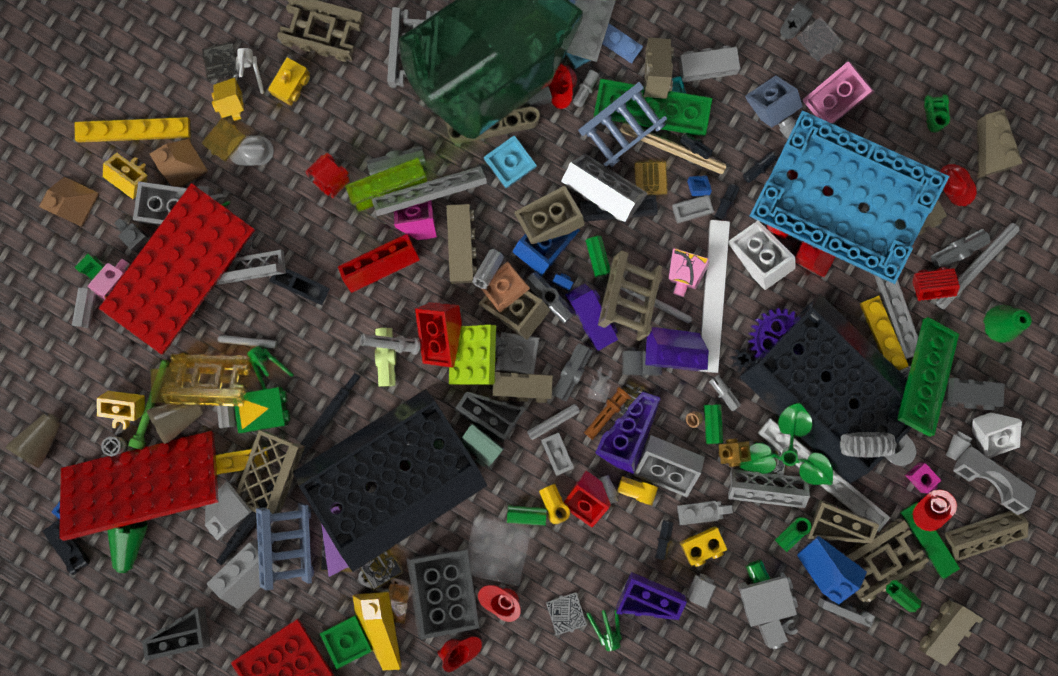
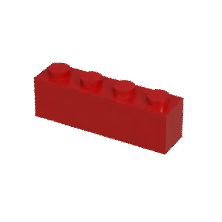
M405 234L338 266L343 282L352 293L420 261L408 234Z

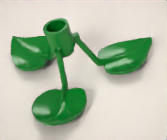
M800 403L790 405L779 417L778 426L781 433L791 434L789 447L783 449L782 455L771 454V449L768 445L755 443L750 446L751 461L741 462L740 466L746 471L767 474L776 467V461L773 457L778 458L780 461L782 460L787 466L804 462L800 465L799 473L805 482L813 485H832L833 469L826 456L814 452L809 455L808 459L798 458V452L793 447L794 435L798 437L805 436L812 428V418Z

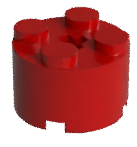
M326 153L321 155L305 172L308 177L312 175L315 178L313 183L328 196L331 194V198H334L350 182V178L347 176L349 172L343 166L338 167L334 163V158Z

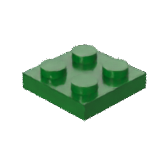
M356 615L320 633L336 669L373 651Z

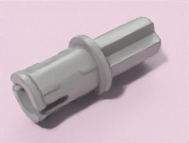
M589 70L583 83L579 84L580 88L573 99V103L576 106L582 107L589 93L593 92L592 88L600 76L597 72Z
M719 374L714 377L719 385L714 379L709 381L719 394L718 397L724 400L731 411L740 407L741 404L731 392V387H727Z

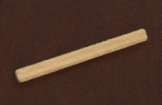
M623 122L620 131L637 138L638 135L629 123ZM651 132L641 139L643 142L719 174H723L726 169L725 163L710 157L704 159L698 154H693L689 148Z

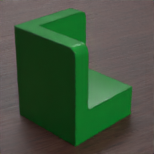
M87 254L74 268L93 280L105 265L95 256Z

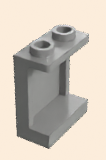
M779 573L780 577L750 585H747L746 582L738 584L746 617L751 627L797 615L795 608L798 607L795 596L791 595L790 589H793L790 577L787 578L784 573Z

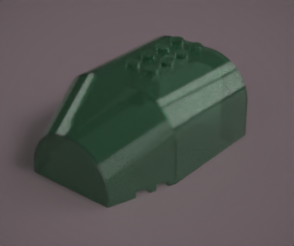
M455 0L399 37L403 69L416 94L433 112L462 136L476 139L551 84L581 25L583 11L569 0Z

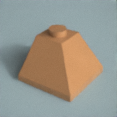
M189 139L165 144L150 153L159 171L173 187L181 188L208 172Z
M63 177L47 190L39 207L83 227L99 193Z

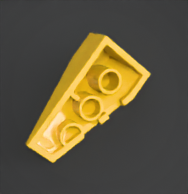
M389 592L354 594L355 614L382 670H400L402 666Z

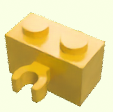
M287 57L269 86L268 91L276 98L292 106L293 102L299 99L300 90L303 85L306 86L309 82L310 73L306 67Z
M232 78L214 84V92L211 94L214 100L212 105L215 112H219L222 118L231 115L234 121L241 119L240 114L244 111L243 94L236 79Z
M115 153L103 163V177L134 199L137 195L138 182L147 183L148 175L144 173L146 164L143 163L141 166H137V157L129 162L120 154Z
M107 391L97 397V416L114 418L112 422L113 428H117L119 422H121L123 429H127L130 426V421L137 420L143 415L145 410V395Z

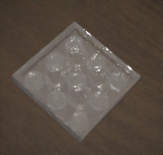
M475 516L467 549L471 576L519 586L532 528Z

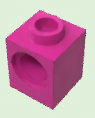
M918 462L905 475L921 493H930L938 488L937 484L941 481L926 463ZM924 474L927 476V482L925 484H923L921 481V478Z

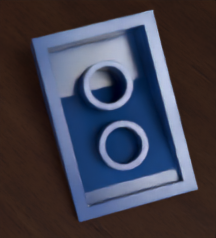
M577 229L567 235L531 244L525 234L518 241L513 253L542 276L580 230Z
M817 536L797 554L821 592L838 605L861 588L867 571L820 536Z

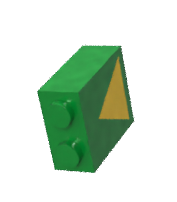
M277 387L233 395L238 433L289 426L290 412L286 410L285 405L288 399L287 393L283 391V388Z

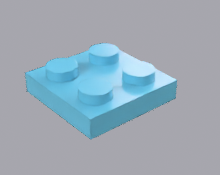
M515 136L484 157L486 163L506 189L537 167Z

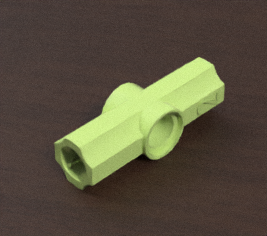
M393 328L376 329L375 334L393 337ZM377 347L375 349V363L378 366L379 387L396 386L395 349Z

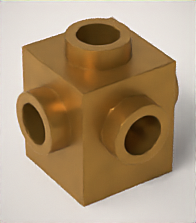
M727 439L725 444H719L721 464L729 463V467L741 466V462L751 461L749 441L738 442V439Z

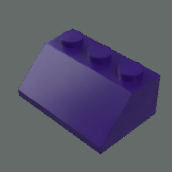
M652 327L650 334L647 336L645 365L691 371L708 370L709 350L700 333Z

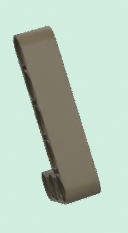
M446 86L440 92L450 140L455 144L535 128L539 124L540 113L535 107H526L463 121L456 89L452 86ZM447 94H453L454 98L452 100H446L445 96ZM451 112L458 113V116L454 119L448 117ZM533 114L536 116V119L529 121L526 119V116ZM515 118L518 122L515 125H510L508 120ZM492 122H497L499 127L492 129L489 125ZM473 126H479L481 130L477 133H473L471 131V128ZM455 130L462 131L459 137L452 135Z

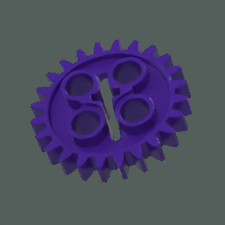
M780 308L775 309V314L772 310H768V316L762 313V320L759 318L755 319L758 325H751L754 332L748 333L750 336H753V339L748 340L749 343L754 345L749 350L756 351L753 357H758L765 350L763 341L766 338L771 342L768 349L778 341V339L766 335L765 331L774 336L782 337L794 324L792 321L796 318L794 317V311H791L788 315V309H783L781 313ZM774 321L779 324V329L776 332L771 328ZM798 343L795 344L793 352L799 355L803 348Z

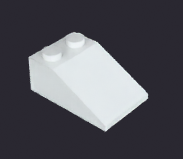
M756 221L728 241V244L748 272L764 290L795 269V256L759 221Z

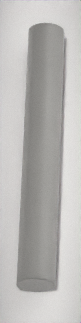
M219 335L218 342L267 348L277 347V341L226 335Z

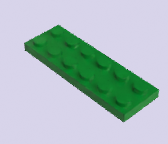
M600 79L594 117L631 89L634 84ZM644 89L641 90L643 98L658 118L661 119L666 116L667 120L664 121L666 125L661 129L706 136L712 98L668 91L666 99L644 97ZM631 98L626 102V108L639 125L646 127L654 125L636 100L633 101ZM617 111L610 115L612 121L627 122L623 115Z
M927 317L922 322L897 420L931 437L936 432L959 334Z

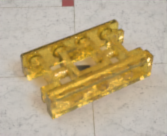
M171 354L170 359L172 363L169 366L172 372H177L175 383L165 382V387H162L161 395L166 404L244 406L245 388L244 385H237L239 374L249 375L251 364L248 357L241 355ZM186 368H194L193 374H185ZM224 370H233L232 375H224ZM201 373L216 374L214 384L199 383ZM183 382H191L190 388H183ZM222 383H230L229 389H221Z

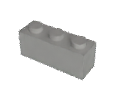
M723 46L718 50L707 48L697 53L687 51L680 55L678 60L680 76L683 82L737 75L740 70L737 47L731 48V46Z

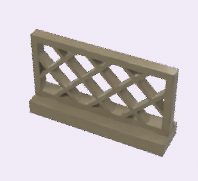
M263 430L258 431L237 489L240 497L242 492L248 490L251 501L247 502L246 505L251 511L256 512V508H259L257 500L265 497L268 504L267 509L272 514L281 513L294 478L293 471L298 467L305 448L304 445L295 444ZM262 437L269 438L272 446L263 449L261 445ZM280 444L289 446L287 453L283 456H280L277 446ZM273 448L277 459L269 462L265 451ZM261 454L265 464L256 467L254 462L255 456ZM278 461L281 469L279 473L274 475L270 464ZM266 466L270 477L262 480L258 470ZM254 472L258 482L250 486L247 478L250 473ZM272 479L274 484L273 491L267 493L263 482ZM260 485L264 495L255 498L251 488Z

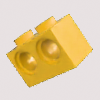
M715 526L680 542L691 566L695 565V567L705 564L706 559L713 557V559L724 555L723 552L727 550L721 534ZM716 539L717 546L710 549L708 546L709 541ZM699 547V555L691 556V549Z

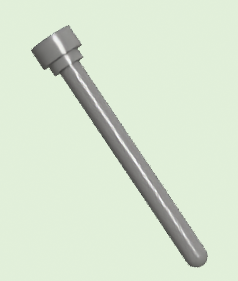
M623 287L620 288L621 290L645 301V296L625 289ZM658 299L655 300L654 306L686 323L692 321L691 316Z

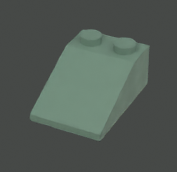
M475 424L469 427L460 440L469 455L470 453L474 454L477 457L475 461L483 467L485 465L490 467L504 449Z

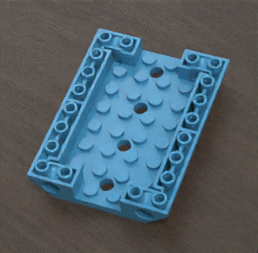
M802 110L749 217L895 284L913 250L912 246L928 214L932 212L949 176ZM790 170L796 171L798 174L797 179H788L787 172ZM826 186L831 187L833 195L825 196L822 189ZM860 203L868 204L869 211L867 213L859 211L858 206ZM901 219L905 222L906 226L903 230L895 227L896 220Z

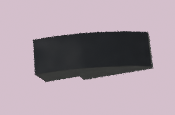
M285 268L286 273L271 276L269 282L321 306L330 288Z

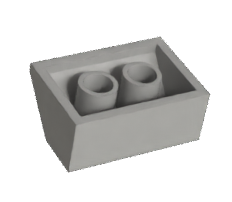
M651 435L643 449L634 476L688 497L702 472L705 457Z
M256 540L249 542L207 583L220 599L237 609L261 588L259 581L258 542ZM276 561L272 563L273 571L275 573L278 572L281 567Z

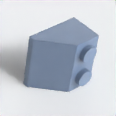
M776 75L745 96L761 121L771 128L803 107L798 90Z

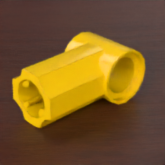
M622 476L617 492L652 506L658 487Z
M550 485L539 491L547 508L549 521L553 524H560L566 521L570 516V510L563 503L556 485ZM556 510L562 513L561 519L556 516Z

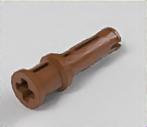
M618 387L613 397L606 401L607 405L583 433L594 440L595 436L615 412H620L622 405L627 399L630 400L632 397Z

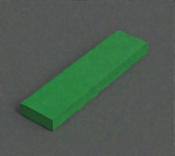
M914 502L900 511V514L940 577L945 579L960 568L936 530L926 531L916 525L913 519V511L918 502Z

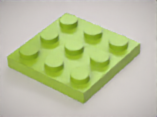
M496 325L461 326L455 366L449 367V384H495Z

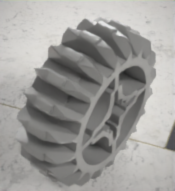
M884 432L846 433L841 436L840 448L842 454L851 457L890 456L895 453L896 441L894 435Z

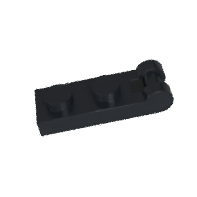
M57 520L42 531L71 575H75L81 567H86L90 564L89 558L75 538L65 541L60 539V520ZM75 556L78 558V561L74 562L72 559Z

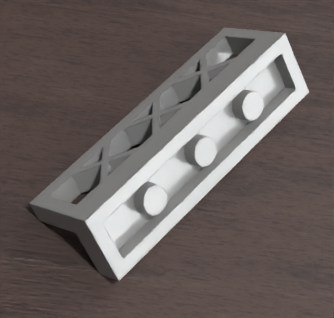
M277 250L235 258L232 261L233 264L229 265L228 271L221 276L215 285L286 273L284 251ZM278 255L279 264H269L271 258ZM256 259L263 262L260 267H252ZM239 262L246 265L243 270H235Z
M731 469V486L728 492V499L805 508L810 498L809 484L801 477L769 473L761 474L759 472ZM736 476L743 477L746 482H736ZM762 479L765 482V484L760 485L756 483L754 480ZM775 481H780V482H782L785 486H784V487H778L777 485L774 484V482H775ZM793 484H803V490L797 489Z

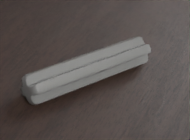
M576 404L571 405L527 432L530 439H536L577 415L580 410Z

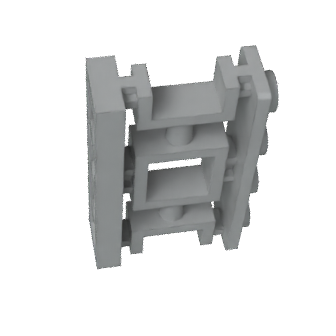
M392 7L387 76L389 87H397V85L404 87L405 78L422 79L423 88L430 87V89H434V85L438 84V72H435L436 65H439L440 54H437V47L441 46V35H438V28L442 29V17H439L438 11L434 10V13L427 11L426 20L409 19V11L406 9L401 11L400 8ZM402 18H404V26L413 27V34L402 33V41H400ZM431 20H433L432 43H430L429 35L420 34L421 27L431 28ZM407 41L425 42L424 57L406 56ZM399 55H401L402 63L411 64L410 71L400 70L398 78ZM431 57L429 80H427V72L418 71V64H428V58Z

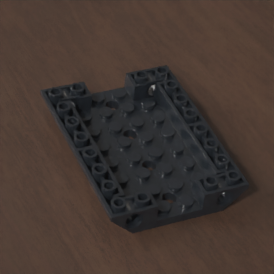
M819 293L792 321L794 324L770 349H765L739 378L779 417L790 405L795 403L802 404L812 418V428L807 435L801 438L816 453L826 456L832 468L850 484L868 474L885 456H846L841 453V436L846 433L877 432V428L883 425L885 433L894 435L897 444L912 428L897 420L908 379ZM799 343L803 350L799 355H796L793 352V347ZM824 371L830 373V379L827 382L821 379V374ZM852 398H856L858 401V405L854 409H851L849 406V401Z
M427 389L293 471L299 487L339 554L352 572H355L488 486L473 459ZM438 439L445 442V446L440 450L434 448V442ZM405 460L411 462V468L407 471L400 469L401 462ZM369 482L377 484V489L372 493L366 490V485ZM336 503L342 505V511L339 514L332 513V506Z

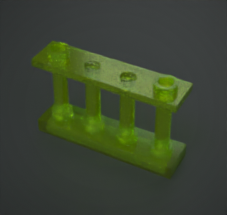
M415 158L347 184L345 187L352 205H356L358 212L374 207L372 198L426 183L428 180L419 158Z

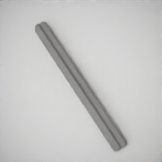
M1011 223L958 278L960 284L958 294L1019 232L1018 225ZM957 296L940 298L936 301V305L941 309H945Z

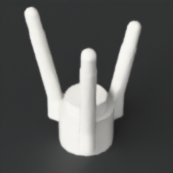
M238 49L236 57L237 74H234L233 78L237 81L238 73L240 77H243L244 67H250L253 64L260 93L264 94L257 66V57L253 56L251 49Z

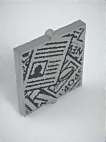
M576 592L566 596L560 595L559 598L546 602L556 635L568 631L573 632L574 629L587 625Z

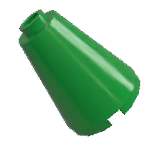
M1008 305L992 307L983 319L985 333L990 339L1002 343L1016 339L1032 322L1031 316L1027 311Z
M147 521L107 530L112 568L116 572L127 573L128 570L133 569L148 529Z

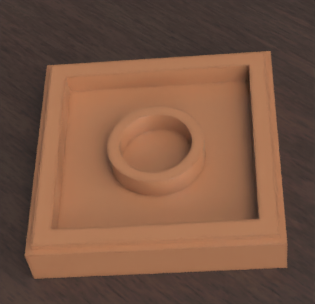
M507 261L497 270L487 289H482V291L501 313L530 288Z

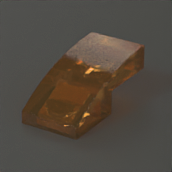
M390 584L388 594L395 623L405 624L410 586Z

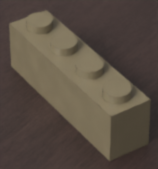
M470 204L447 205L451 284L473 283V278L477 272V266H473V259H476V247H472V240H475V228H471V221H475L474 210L470 209Z

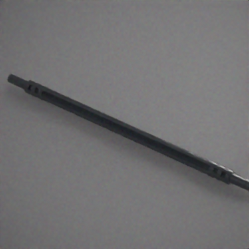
M357 373L352 375L344 388H340L300 444L304 445L305 448L300 462L350 396V391L361 377ZM273 482L266 489L267 493L273 491ZM265 497L257 501L259 508H267L268 504ZM252 511L226 543L227 547L216 560L218 564H224L233 550L236 551L257 522L256 512Z

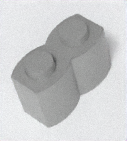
M700 573L699 576H694L686 597L691 602L708 608L717 586L713 584L714 580L711 577Z

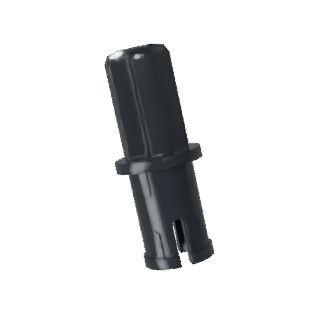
M688 133L681 137V144L688 147L693 154H698L704 159L712 157V149L704 145L700 139L696 140Z
M770 151L760 161H755L754 165L742 175L743 179L750 183L761 173L764 174L767 168L778 161L776 155Z
M735 184L728 186L724 197L720 199L721 203L714 215L716 219L725 221L730 208L734 207L733 202L740 187Z
M662 521L660 535L657 538L658 546L655 558L667 560L669 545L672 543L671 535L674 525L672 521Z

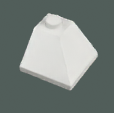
M988 413L974 418L972 432L980 453L991 458L1019 448L1022 421L1018 418L995 413Z

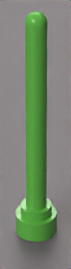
M166 359L161 361L137 433L133 435V438H130L128 444L130 447L144 449L146 444L144 442V434L150 420L147 410L153 408L156 403L169 365V361Z

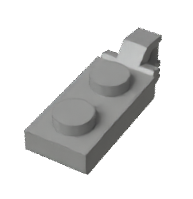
M721 501L677 505L679 525L718 521L723 519V514L733 513L732 505L721 506Z
M829 597L826 600L820 598L818 606L870 628L872 627L875 616L866 611L856 613V608L846 604L845 607H841L830 600Z

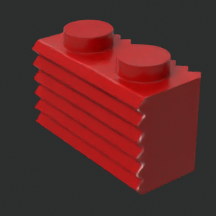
M941 267L935 271L920 270L914 274L912 281L918 301L955 297L960 288L954 268L947 269L946 267Z

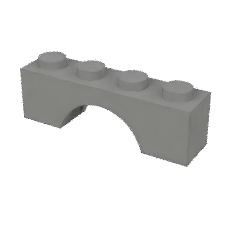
M973 447L966 449L958 457L953 469L955 473L969 482L975 478H984L990 481L1000 493L1001 504L1017 515L1031 508L1036 490Z

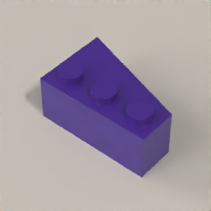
M583 284L565 294L567 300L571 302L576 312L575 314L579 317L590 341L598 351L618 340L616 336L618 331L613 323L605 328L598 325L602 307L598 302L601 299L596 290L593 291Z
M631 572L616 605V614L626 613L635 614V616L646 615L654 616V618L679 620L687 601L684 594Z

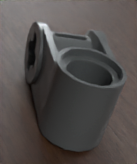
M798 1L780 29L781 36L785 39L794 38L802 26L810 19L814 11Z

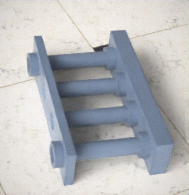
M640 82L578 130L582 136H590L608 159L604 163L605 167L608 165L613 167L620 161L618 158L652 130L659 131L666 125L664 122L667 120L666 116L659 119L643 98L641 90L644 87ZM631 98L633 101L636 100L654 124L646 131L641 128L626 108V102ZM615 111L623 115L638 135L631 143L626 140L611 120L612 117L610 115ZM598 124H605L623 147L617 154L613 155L597 134L595 127Z
M298 503L297 511L274 514L267 508H256L260 587L264 590H272L275 581L301 577L302 581L308 584L312 583L314 570L311 565L309 533L311 510L308 505ZM299 518V530L280 533L271 532L270 524L274 521ZM300 538V549L278 553L272 551L271 544L274 541ZM301 557V569L276 573L273 571L272 563L275 561Z

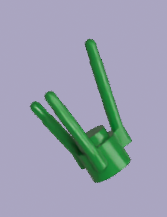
M256 346L247 353L250 358L249 362L253 366L263 390L267 388L258 366H260L266 376H269L263 364L267 361L266 357L289 376L293 377V373L273 357L266 348L262 349L260 346Z
M602 610L607 630L604 637L588 612L587 616L600 639L601 645H605L606 651L620 648L622 637L620 634L619 614H616V610V634L615 631H611L606 611Z

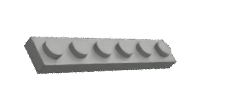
M479 166L372 198V202L377 216L478 187L487 182L483 170Z

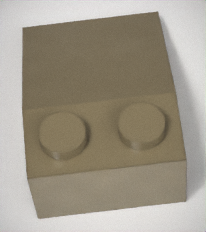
M566 186L514 212L531 244L567 235L585 225L583 216Z
M529 291L525 292L501 313L486 295L479 303L482 308L526 340H528L550 311L543 300Z

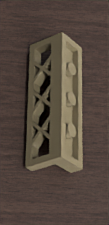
M1009 511L945 533V538L952 547V557L955 561H959L1027 538L1029 522L1022 513L1017 515Z

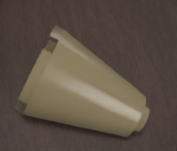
M195 397L150 408L147 410V413L160 438L166 444L204 414L202 410L205 407L200 398L196 400Z
M50 413L47 416L43 414L11 440L5 448L39 469L60 427V424L57 423L59 419Z

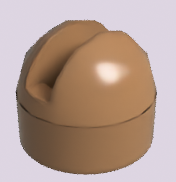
M693 411L686 416V422L692 428H696L703 421V416L698 411Z

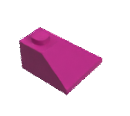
M432 200L394 211L395 228L416 240H428L436 237Z

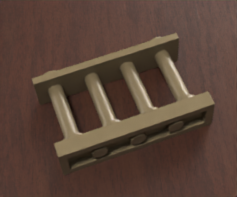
M621 250L613 258L598 325L605 328L610 323L616 322L638 331L636 340L640 341L648 336L652 329L650 323L658 286L663 278L661 274L662 266L659 265L651 272L630 264L627 261L628 253ZM626 270L649 279L648 287L644 288L626 281L623 277L624 271ZM623 287L645 296L644 306L622 298L619 294L620 288ZM619 304L642 313L640 323L617 315V312H615L616 306Z

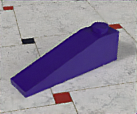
M642 392L628 407L625 414L615 421V425L605 432L595 453L613 466L634 473L645 447L661 398Z

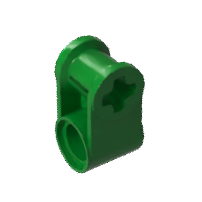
M946 94L941 97L927 95L924 100L927 128L929 131L937 133L950 122L949 98ZM935 119L940 120L941 125L937 124Z

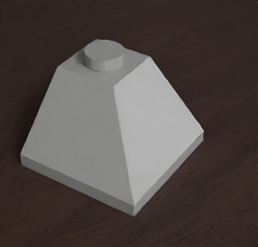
M228 481L218 489L219 502L206 505L205 526L216 540L231 532L252 512Z

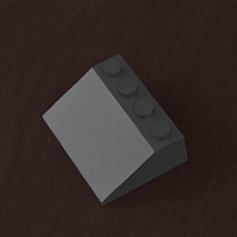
M467 549L407 558L417 633L421 640L479 628Z

